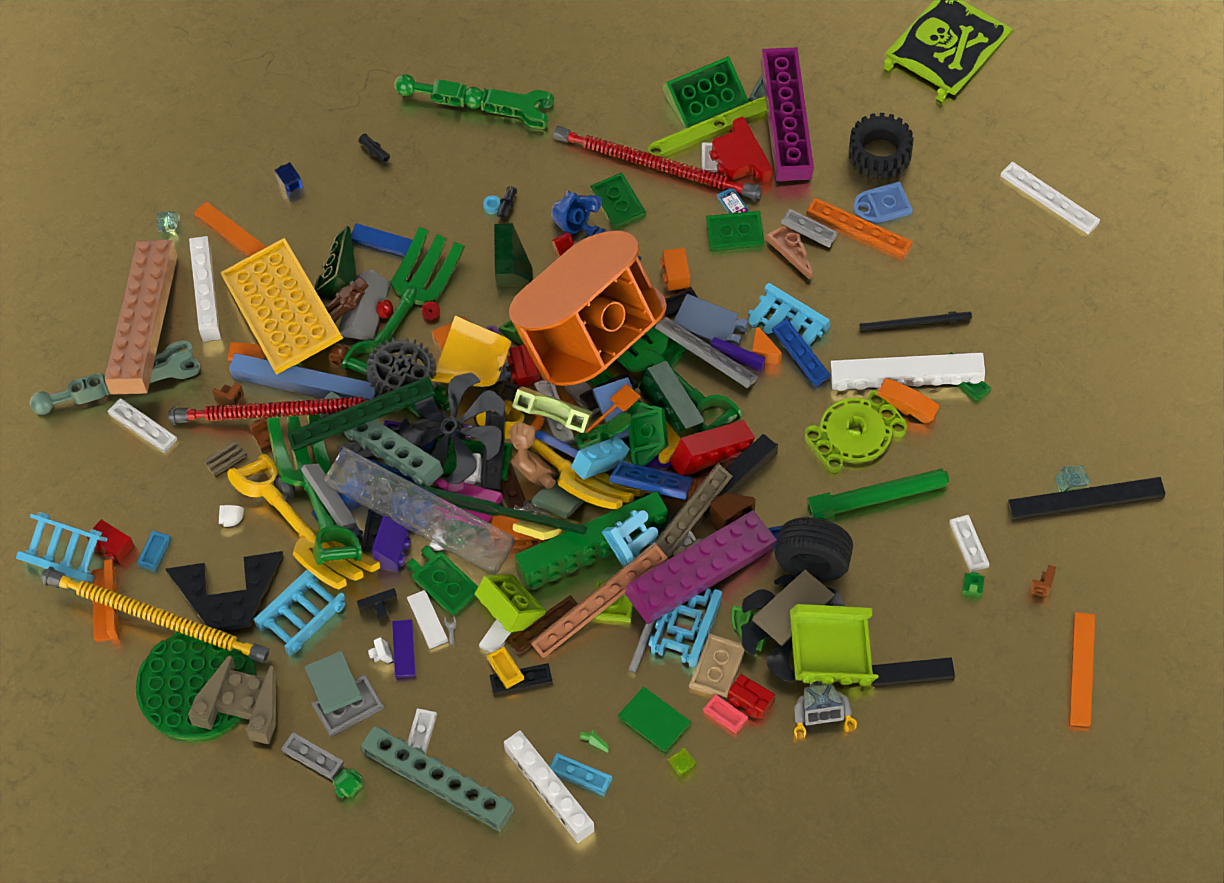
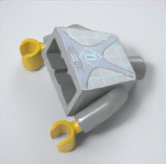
M821 681L811 683L810 687L804 689V695L800 696L795 704L794 713L797 727L794 729V735L796 738L797 731L802 730L804 738L806 737L807 733L803 726L804 722L807 726L841 721L845 717L846 721L843 729L846 732L849 731L847 723H851L854 730L857 727L856 720L851 718L852 711L848 698L841 692L836 691L832 684L822 685Z

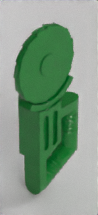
M621 413L611 419L610 422L607 421L606 424L593 428L588 434L584 432L576 435L574 441L579 450L603 442L605 439L612 438L614 434L625 430L631 424L632 416L629 413Z

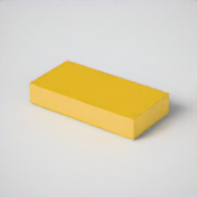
M505 647L487 655V660L506 689L524 680L523 674Z

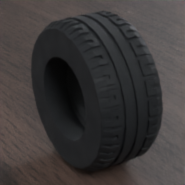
M801 517L786 522L780 528L774 554L778 564L786 572L797 577L806 570L819 582H827L839 579L847 573L853 551V541L848 532L835 523L819 518Z

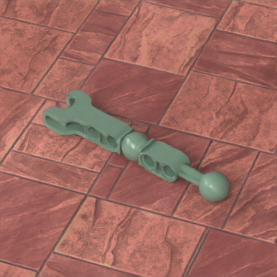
M182 340L172 343L162 353L155 356L150 383L169 377L186 379L199 373L200 364L196 358L191 357L193 347L189 341ZM101 372L100 374H92L73 380L68 384V390L52 395L44 391L37 392L30 398V408L38 415H46L53 409L55 404L72 399L76 404H84L100 399L106 394L110 395L104 380L105 375Z

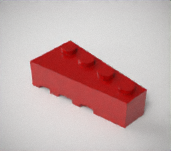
M744 420L686 436L680 439L670 459V463L677 474L689 476L728 459L740 451L744 452L753 443L755 436Z

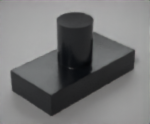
M395 588L360 599L357 601L359 611L362 612L374 608L377 619H384L389 616L385 603L397 600V593Z

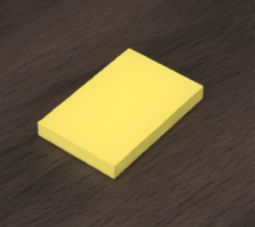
M551 513L541 515L571 523H581L568 518L564 519L560 516ZM527 521L513 523V530L515 532L541 540L553 538L567 532Z

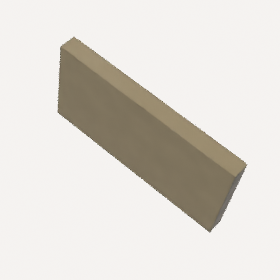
M804 570L754 615L752 621L783 646L792 637L790 610L797 604L827 605L834 598L835 594Z

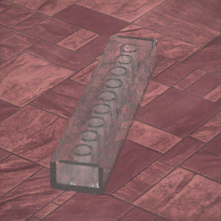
M345 447L342 448L324 478L327 487L382 516L390 518L406 529L493 575H497L515 544L512 535Z

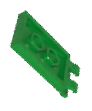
M426 545L421 550V555L428 562L421 567L415 559L411 558L407 562V568L410 572L414 573L412 579L453 618V616H456L477 597L475 592L478 586L443 552L439 551L435 554Z

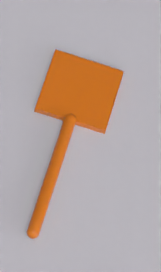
M624 385L610 398L614 405L587 428L585 433L588 434L615 408L619 407L625 412L640 398V395L629 385Z

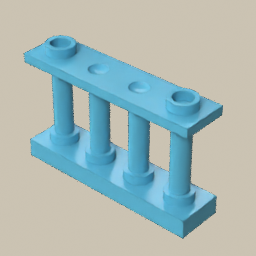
M39 512L38 515L30 514V518L38 520L29 549H26V552L18 551L16 559L46 569L51 566L67 576L93 583L95 575L89 574L88 567L97 540L107 542L108 538L101 536L102 532L91 529L90 532L51 520L49 519L50 515ZM48 523L54 525L55 529L47 553L41 558L37 556L38 552L36 551L45 524ZM64 528L73 532L64 559L59 564L54 562L55 558L53 557ZM80 534L90 537L81 566H78V569L71 568V560Z
M306 570L254 618L256 627L261 632L266 628H270L286 642L284 647L288 656L298 652L302 648L303 643L336 612H340L346 604L345 596L342 592L334 597L317 582L319 578L309 570ZM309 588H313L329 602L323 610L318 609L303 596ZM294 602H299L315 616L308 624L289 609ZM280 615H285L301 629L293 638L275 623V620Z

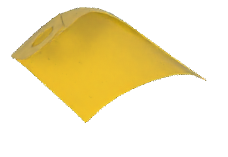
M455 316L436 366V376H432L434 379L431 380L432 382L449 383L455 376L473 373L480 379V383L473 386H491L498 381L512 342L500 334Z

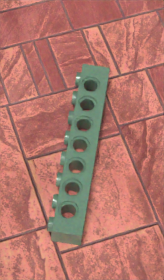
M331 391L324 400H330V398L339 399L341 397ZM320 413L319 418L323 419L333 414ZM377 420L343 432L348 439L358 441V444L363 449H370L377 458H383L389 466H395L403 475H409L419 485L422 484L430 487L444 473L440 461Z
M374 726L360 745L364 755L499 832L503 830L514 813L513 804L508 798L504 796L500 798L494 794L492 789L477 785L473 778L463 777L455 768H448L442 765L439 759L426 756L424 751L418 747H410L404 739L400 737L396 739L384 728L379 729ZM385 745L391 746L388 750H382V747ZM401 755H408V758L405 760L399 759ZM418 764L426 766L422 770L416 769V766ZM437 774L443 775L439 780L433 779ZM454 784L460 785V788L456 790L450 787ZM471 794L478 795L474 800L468 799V796ZM488 804L495 805V808L491 810H488L485 807Z

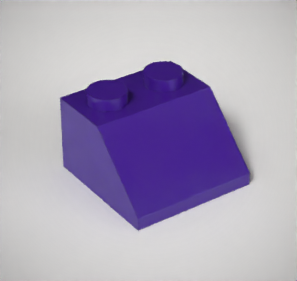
M383 516L372 548L374 560L380 562V569L399 573L400 567L405 564V552L411 546V538H409L406 528Z

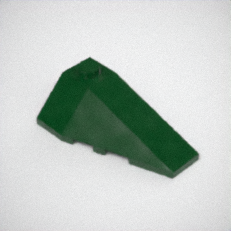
M513 223L494 224L496 287L528 285L533 280V268Z
M348 226L335 235L328 252L331 255L322 266L325 270L322 276L319 275L315 283L314 289L318 296L336 297L335 294L344 286L350 284L351 281L355 282L356 269L351 230Z

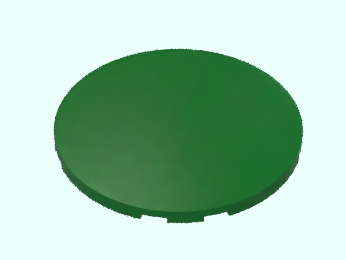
M176 632L174 633L175 635L156 644L139 668L136 680V696L140 709L147 721L155 729L169 737L179 740L196 741L218 736L232 728L242 718L218 712L212 730L193 726L188 715L194 699L228 656H232L235 664L234 671L257 676L254 661L248 655L242 654V651L235 648L232 651L223 649V647H218V645L215 646L204 642V640L201 641L185 635V633Z

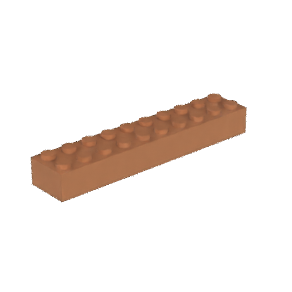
M173 240L137 241L104 379L110 394L148 393L178 256Z

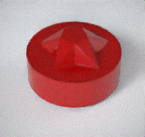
M387 299L379 301L377 304L378 315L383 319L390 318L394 311L392 303Z
M428 301L423 304L421 313L424 318L434 320L439 316L440 308L437 303Z

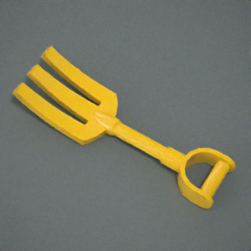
M504 400L506 419L509 421H506L505 438L510 439L509 430L511 426L516 423H523L524 414L523 411L512 408V401ZM486 412L476 416L479 426H485ZM536 437L530 447L558 469V472H560L558 485L586 502L617 510L622 507V502L630 503L634 500V496L641 497L646 494V490L610 482V476L603 472L583 480L571 468L572 463L569 460L562 458Z
M262 454L258 457V460L239 469L231 468L228 470V479L239 492L249 497L263 496L271 506H275L299 533L300 539L294 547L293 556L307 570L338 590L347 586L345 578L336 574L324 564L317 565L313 556V547L320 529L313 530L311 526H308L283 499V495L274 486L277 477V467L269 456ZM261 471H264L269 478L268 481L261 483L246 479ZM327 541L321 544L323 549L346 547L336 541ZM362 553L360 561H355L353 558L348 559L370 572L380 569V562ZM345 559L324 561L330 568L349 579L357 581L364 577L363 570Z

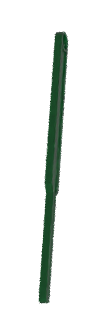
M366 473L363 478L365 484L372 488L423 500L431 499L432 502L495 517L499 515L582 535H585L587 527L584 525L503 507L488 500L372 473Z

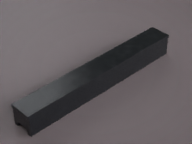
M762 434L725 468L733 477L718 496L721 497L725 493H736L777 455L778 444L774 443L765 434ZM710 506L692 527V532L710 517ZM676 514L658 530V534L661 535Z

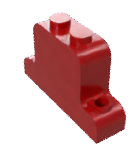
M743 116L736 118L733 121L729 134L717 137L712 141V150L709 151L711 160L717 161L719 174L725 175V177L728 176L729 181L753 175L761 183L771 181L773 177L771 164Z

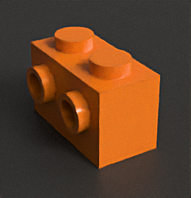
M685 248L663 250L660 266L661 269L665 270V273H662L663 283L667 284L668 291L690 288V274Z

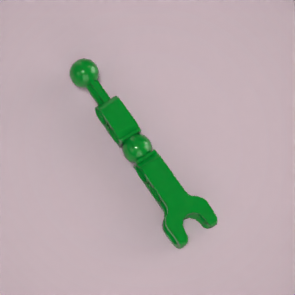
M408 74L398 76L394 85L398 94L402 96H410L414 92L429 94L431 100L436 103L462 107L466 104L467 107L472 109L481 107L482 111L485 110L489 113L520 118L528 127L545 129L549 122L548 116L537 110L540 108H551L555 100L552 93L542 90H533L528 94L486 88L483 91L478 87L468 88V85L440 79L436 80L434 85L416 82L413 76Z

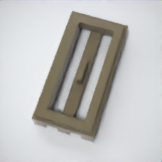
M235 440L205 459L204 463L216 477L247 457V454ZM239 452L238 455H236L235 457H233L232 459L229 460L230 457L234 456L235 454H237V453Z

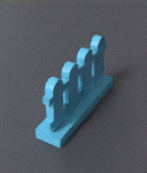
M769 282L764 288L765 296L761 295L759 298L761 301L754 311L750 310L748 312V315H750L748 318L750 326L756 327L760 322L765 325L764 333L767 336L774 335L772 328L788 317L791 319L790 323L797 332L801 327L807 329L801 337L811 350L812 347L810 345L817 336L821 338L823 335L822 331L827 333L831 328L828 318ZM771 308L776 310L769 320L764 318Z
M633 510L630 512L631 517L623 523L618 521L615 523L616 527H607L601 531L623 567L640 555L639 550L647 544L651 546L655 542L654 539L658 536L657 528H646L644 522L648 520V513L644 510ZM639 527L641 533L634 539H631L629 534Z

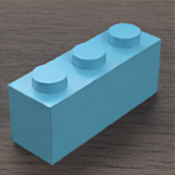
M616 436L579 450L571 468L583 480L616 468L620 461H624L630 448Z

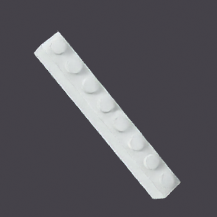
M983 353L831 361L830 369L832 390L839 391L846 389L863 390L865 388L879 389L885 378L906 386L915 387L922 385L939 386L941 384L958 385L962 382L977 384L984 381L985 378Z

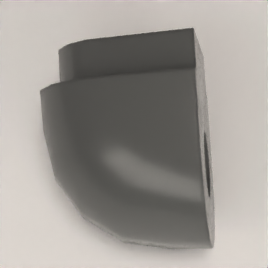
M277 475L274 482L275 487L283 495V499L286 502L293 500L296 493L295 485L281 481L280 475Z

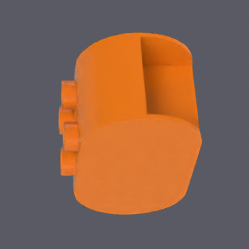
M607 231L579 241L525 286L511 302L509 317L541 377L546 382L553 385L568 386L594 378L663 317L667 307L666 299L658 289L653 288L638 258L640 248L633 235L623 231Z

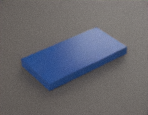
M620 461L610 476V482L650 492L657 491L658 494L685 500L694 485V478Z

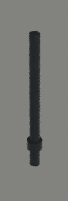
M952 311L942 315L860 323L859 328L860 331L947 321L955 323L957 320L972 319L971 311L960 313Z

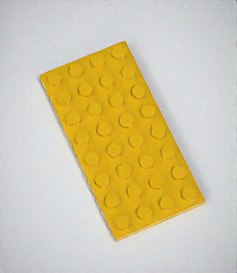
M285 238L220 272L276 375L343 339Z

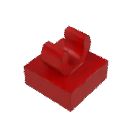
M568 232L552 240L556 254L559 257L574 245L571 234Z

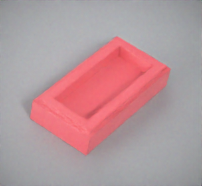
M716 694L703 708V712L735 734L748 720L747 715Z

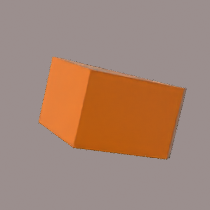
M757 327L752 352L765 357V363H781L782 352Z

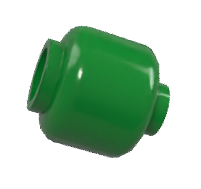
M352 767L350 769H342L333 780V785L336 787L334 792L342 799L345 796L353 798L363 787V777Z

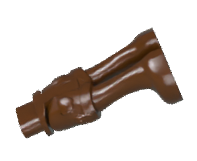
M360 276L355 282L351 281L350 284L339 290L335 294L336 298L325 307L334 323L348 310H353L362 298V294H365L364 291L369 285Z

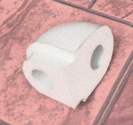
M220 505L219 524H223L224 527H232L239 524L244 515V508L233 505Z

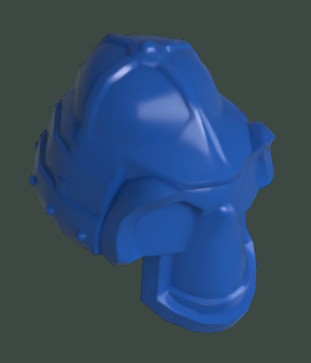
M568 190L566 196L553 204L552 219L563 231L577 234L586 224L590 212L597 213L600 209L602 200L597 195H577Z

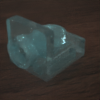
M1065 466L1055 476L1061 492L1068 491L1070 487L1086 486L1090 482L1083 466Z

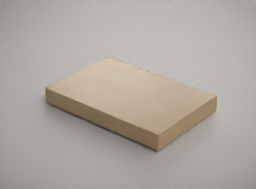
M709 633L689 688L712 696L716 694L722 699L728 700V691L734 684L745 654L742 644Z

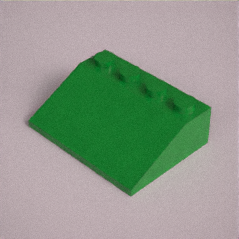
M729 56L672 79L662 86L670 106L685 129L749 103Z

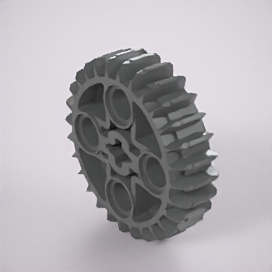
M399 337V341H395L392 338L390 343L385 340L384 345L379 343L378 349H373V353H370L367 361L366 373L370 386L374 387L375 393L380 391V395H383L427 376L434 379L432 376H436L435 371L437 367L433 354L431 352L428 353V347L423 348V343L417 345L416 339L413 342H409V338L406 341H402V338ZM420 359L425 366L417 364V360ZM378 373L386 376L385 381L379 377Z

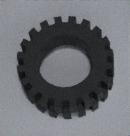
M872 113L869 119L864 116L861 122L857 121L855 128L853 127L851 130L849 159H851L852 166L856 165L858 172L864 171L863 175L866 177L871 174L873 175L872 179L882 176V180L887 179V175L894 178L897 172L901 174L904 172V167L907 168L909 166L914 137H912L913 132L909 130L907 123L902 124L903 119L898 117L895 120L893 114H889V117L884 116L885 113H880L879 116ZM873 140H886L896 147L897 152L889 156H876L867 152L864 146Z

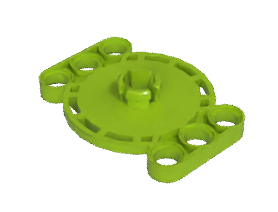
M878 390L870 392L868 400L864 398H847L835 402L823 414L820 427L811 425L806 428L805 441L829 472H840L843 468V461L852 463L871 461L884 453L890 444L892 436L902 437L906 434V421L893 405L877 394ZM875 396H878L882 399V401L880 403H874L871 399ZM889 410L893 415L885 417L882 412ZM830 413L828 421H825V418ZM896 424H900L903 426L904 429L902 431H896L894 430L893 426ZM853 427H858V428H860V429L862 430V434L860 433V431H855V430H852L851 428H853ZM814 431L818 433V437L810 438L808 433ZM820 446H827L829 451L823 453L818 448ZM831 460H838L840 465L833 467L829 462Z

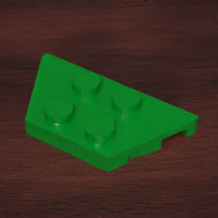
M635 402L626 410L632 416L631 424L628 426L632 464L645 466L668 447L665 409L642 402Z

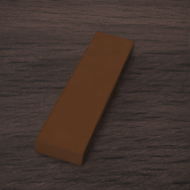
M571 595L549 609L545 615L525 630L517 631L507 638V643L520 656L533 647L530 642L578 603Z

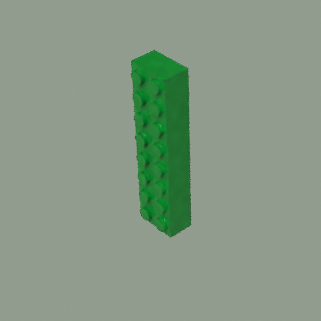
M656 491L582 524L587 527L585 535L567 531L515 554L517 573L524 587L528 591L531 589L536 590L549 581L558 580L560 576L574 573L578 568L585 565L589 566L602 557L607 558L611 556L614 551L601 531L607 527H616L615 523L618 521L623 523L631 517L630 512L633 510L646 511L648 513V520L644 522L646 528L655 527L659 530L668 522V509L658 492ZM639 527L629 534L631 539H634L641 533Z

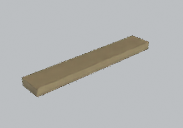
M719 463L714 466L654 542L660 547L667 558L670 557L707 510L711 501L718 496L733 477Z

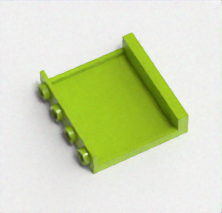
M795 605L790 610L795 679L803 680V683L822 681L823 684L841 682L842 685L859 683L861 686H867L879 678L878 675L872 672L867 620L873 616L872 608Z

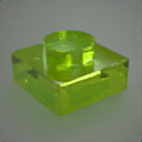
M682 748L668 759V764L680 777L697 766V762L685 748Z

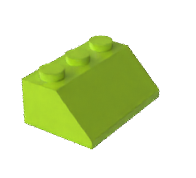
M513 574L484 575L475 592L481 604L486 606L492 616L508 632L525 630L547 612Z

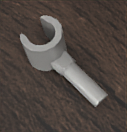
M453 616L454 621L452 623H448L447 618H444L445 628L449 633L450 645H455L454 630L457 627L455 616Z

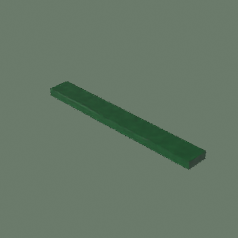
M427 376L290 431L287 435L292 450L295 452L437 394L430 376Z

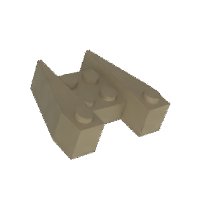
M228 656L195 697L188 715L191 724L212 730L218 712L249 719L250 721L246 729L249 739L269 744L276 726V675L273 666H269L266 677L262 678L234 671V661L232 656Z

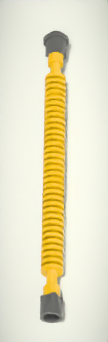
M50 566L48 569H44L41 575L43 585L74 589L77 595L84 598L86 597L111 608L119 609V611L130 615L133 614V616L149 622L152 621V623L163 627L166 626V628L182 634L185 633V635L201 641L204 640V642L218 645V647H223V649L232 651L235 648L242 651V654L248 655L250 659L265 663L269 656L270 648L256 643L254 645L247 642L245 644L236 641L237 637L234 635L232 636L226 632L222 633V631L199 624L196 621L180 617L155 606L147 605L144 602L128 598L122 594L114 593V591L95 586V584L84 580L80 583L72 581V578L65 576V573L55 570L54 567Z

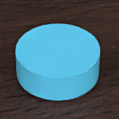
M494 195L486 197L483 201L484 210L489 214L498 212L501 204L500 198Z

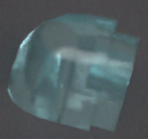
M157 213L158 231L168 233L178 227L180 222L179 213Z

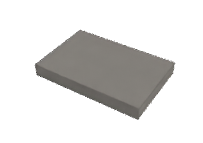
M365 674L354 680L362 699L325 715L318 700L311 703L330 738L384 709L382 702Z

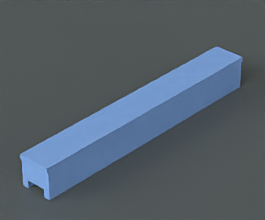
M236 353L229 367L232 379L323 399L331 391L341 398L348 397V399L349 397H363L364 400H370L379 396V392L375 393L374 387L370 386V382L292 366L276 375L268 360Z

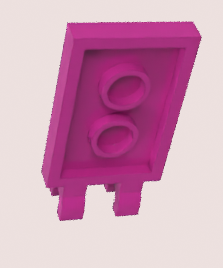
M438 478L433 483L434 486H438L437 489L492 501L498 505L503 499L500 492L464 482L451 484ZM432 502V508H435L436 514L485 529L492 518L491 515Z

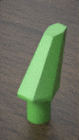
M594 730L591 733L581 731L580 739L587 740L589 744L606 752L609 751V745Z

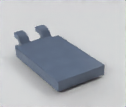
M689 294L686 295L673 321L702 340L711 343L712 339L716 337L738 347L741 343V336L732 334L734 329L745 333L748 328V320L737 319V313Z

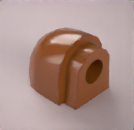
M337 344L331 349L329 353L330 366L343 369L342 362L349 351L347 346Z

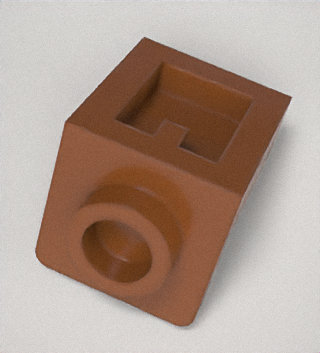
M267 418L256 420L249 427L254 440L263 452L271 448Z
M1048 565L1047 572H1042L1040 581L1033 579L1030 592H1034V594L1039 596H1049L1056 567Z

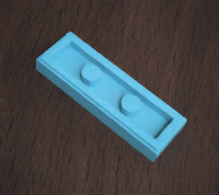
M556 753L550 765V768L557 777L602 796L605 795L613 779L611 775L559 753Z

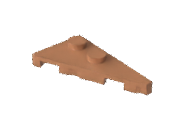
M782 225L767 234L766 240L808 279L813 277L812 267L807 261V253L803 243L800 241L799 233Z

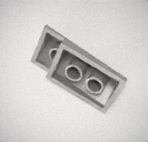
M370 269L356 276V279L359 276L363 278L369 286L365 289V294H362V298L356 307L342 315L338 328L342 337L373 341L376 329H379L381 317L377 312V304L379 301L387 299L391 282Z

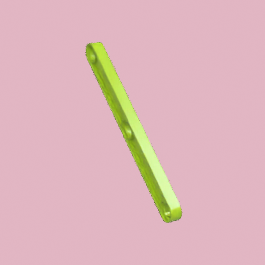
M765 96L657 140L648 146V153L654 154L651 150L657 148L660 150V153L654 154L655 156L667 157L729 131L736 118L743 116L748 123L767 115ZM722 122L724 126L716 127L715 123Z

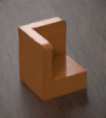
M236 382L232 387L224 385L221 390L214 388L212 391L215 400L224 405L238 404L244 396L242 385Z

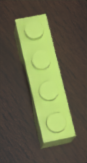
M523 386L517 389L512 408L557 420L565 427L584 433L589 427L593 415L592 411Z

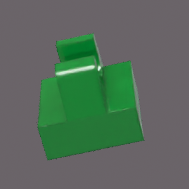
M971 572V574L965 573L962 594L982 597L985 576L975 572Z

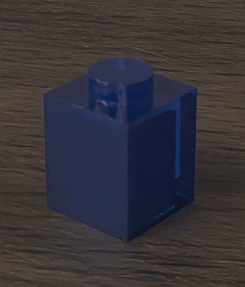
M290 162L274 170L277 182L286 195L303 187L301 177Z

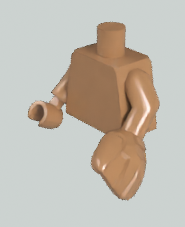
M525 423L512 425L509 430V437L518 453L511 463L531 482L543 488L551 489L555 485L553 478L556 476L552 464L528 450L535 440V428Z

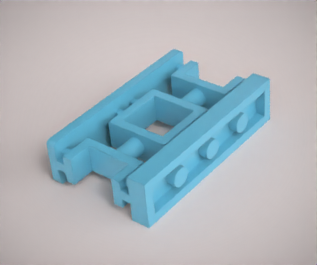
M707 588L704 597L696 595L688 600L687 606L680 605L663 615L662 618H658L655 625L657 631L655 635H651L649 640L651 654L655 655L657 652L663 656L665 648L673 649L683 653L681 662H689V666L696 668L721 604L722 591L714 589V592H712L711 589ZM710 599L704 619L702 620L703 611L694 609L697 603L707 606ZM678 613L696 618L691 631L674 626ZM668 624L667 633L675 635L674 641L663 638L661 645H659L665 627ZM697 633L698 635L691 654H689L690 646L681 642L683 637L694 641Z

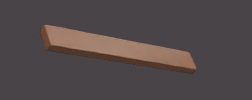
M653 543L530 643L540 656L545 658L625 594L630 582L668 559L656 543Z

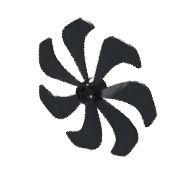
M473 373L458 375L450 380L448 384V397L451 417L445 418L435 404L434 396L415 403L416 411L432 421L441 423L440 428L425 431L416 430L411 426L408 418H405L399 427L400 436L418 448H423L444 435L435 451L431 454L432 457L440 461L442 468L447 458L450 440H453L457 465L455 471L445 480L451 484H460L470 477L477 467L474 455L460 439L464 434L480 440L486 446V460L488 461L499 453L501 447L502 432L498 427L479 426L464 428L462 424L486 411H494L501 416L504 415L505 402L494 391L488 390L483 392L459 421L456 419L461 399L466 390L480 383V379ZM432 382L436 390L438 382Z
M783 575L777 578L774 584L785 588L796 577ZM826 587L835 594L834 598L826 606H845L837 590ZM765 589L753 592L743 599L742 612L746 613L756 608L762 609L775 595ZM754 621L748 622L742 629V647L750 655L755 656L757 643L764 638L770 637V635ZM792 637L783 646L778 644L770 652L766 661L769 670L783 681H796L795 673L789 666V655L793 646Z

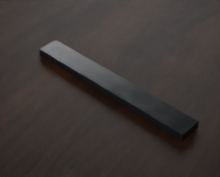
M1161 477L1010 499L1008 500L1011 518L1015 520L1165 497L1166 493Z

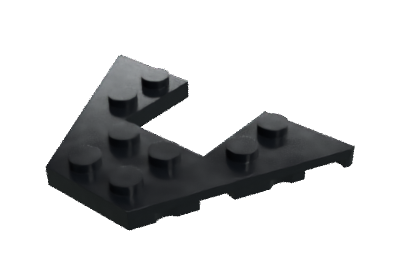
M283 551L244 557L246 590L208 595L205 563L166 568L165 570L201 621L208 627L226 631L251 626L254 620L253 617L257 613L263 596L266 595L271 584L270 581L275 576L278 564L284 555Z

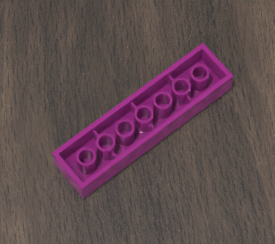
M798 47L762 49L760 62L776 181L811 180L814 165Z
M752 510L630 582L625 595L645 622L650 624L707 588L770 552L777 539L756 512Z

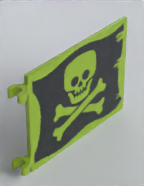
M934 0L885 52L887 58L884 60L886 65L883 69L889 72L895 63L901 64L939 86L936 99L943 102L948 93L957 94L1013 32V28L963 0Z

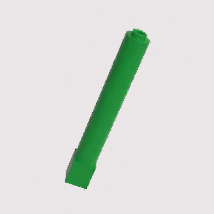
M940 468L831 495L830 492L807 497V509L811 518H825V520L835 518V514L947 487L949 475L947 471Z

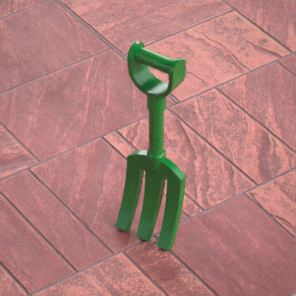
M418 227L402 263L391 279L393 290L401 297L400 303L382 331L378 332L373 341H361L349 349L342 362L343 369L347 370L350 368L367 376V363L357 359V357L362 354L373 353V349H378L379 343L384 345L385 340L390 343L395 330L414 304L423 305L428 301L437 303L465 248L464 245L454 242L444 264L426 291L425 288L439 261L447 238L436 234L423 262L408 283L407 280L415 267L429 234L428 230ZM378 373L382 380L386 377Z
M655 326L644 334L652 344H649L641 337L629 347L637 355L636 357L626 350L616 359L630 372L643 371L665 362L663 355L667 349L668 337L657 330ZM671 367L700 414L705 409L714 406L727 410L708 427L703 424L699 432L728 425L734 419L743 417L741 409L732 400L721 395L705 397Z
M317 414L307 416L308 424L320 420ZM299 416L287 418L288 432L301 427ZM279 417L268 418L269 438L281 481L304 487L318 518L320 531L316 536L313 547V556L317 565H322L324 561L351 558L355 561H360L362 549L358 538L349 529L335 525L332 516L329 515L328 510L301 470L304 465L312 464L307 447L295 452L292 450L296 470H294L284 443ZM323 440L311 445L315 464H319L327 478L330 479L333 475V469ZM327 541H336L346 547L323 549L321 544Z

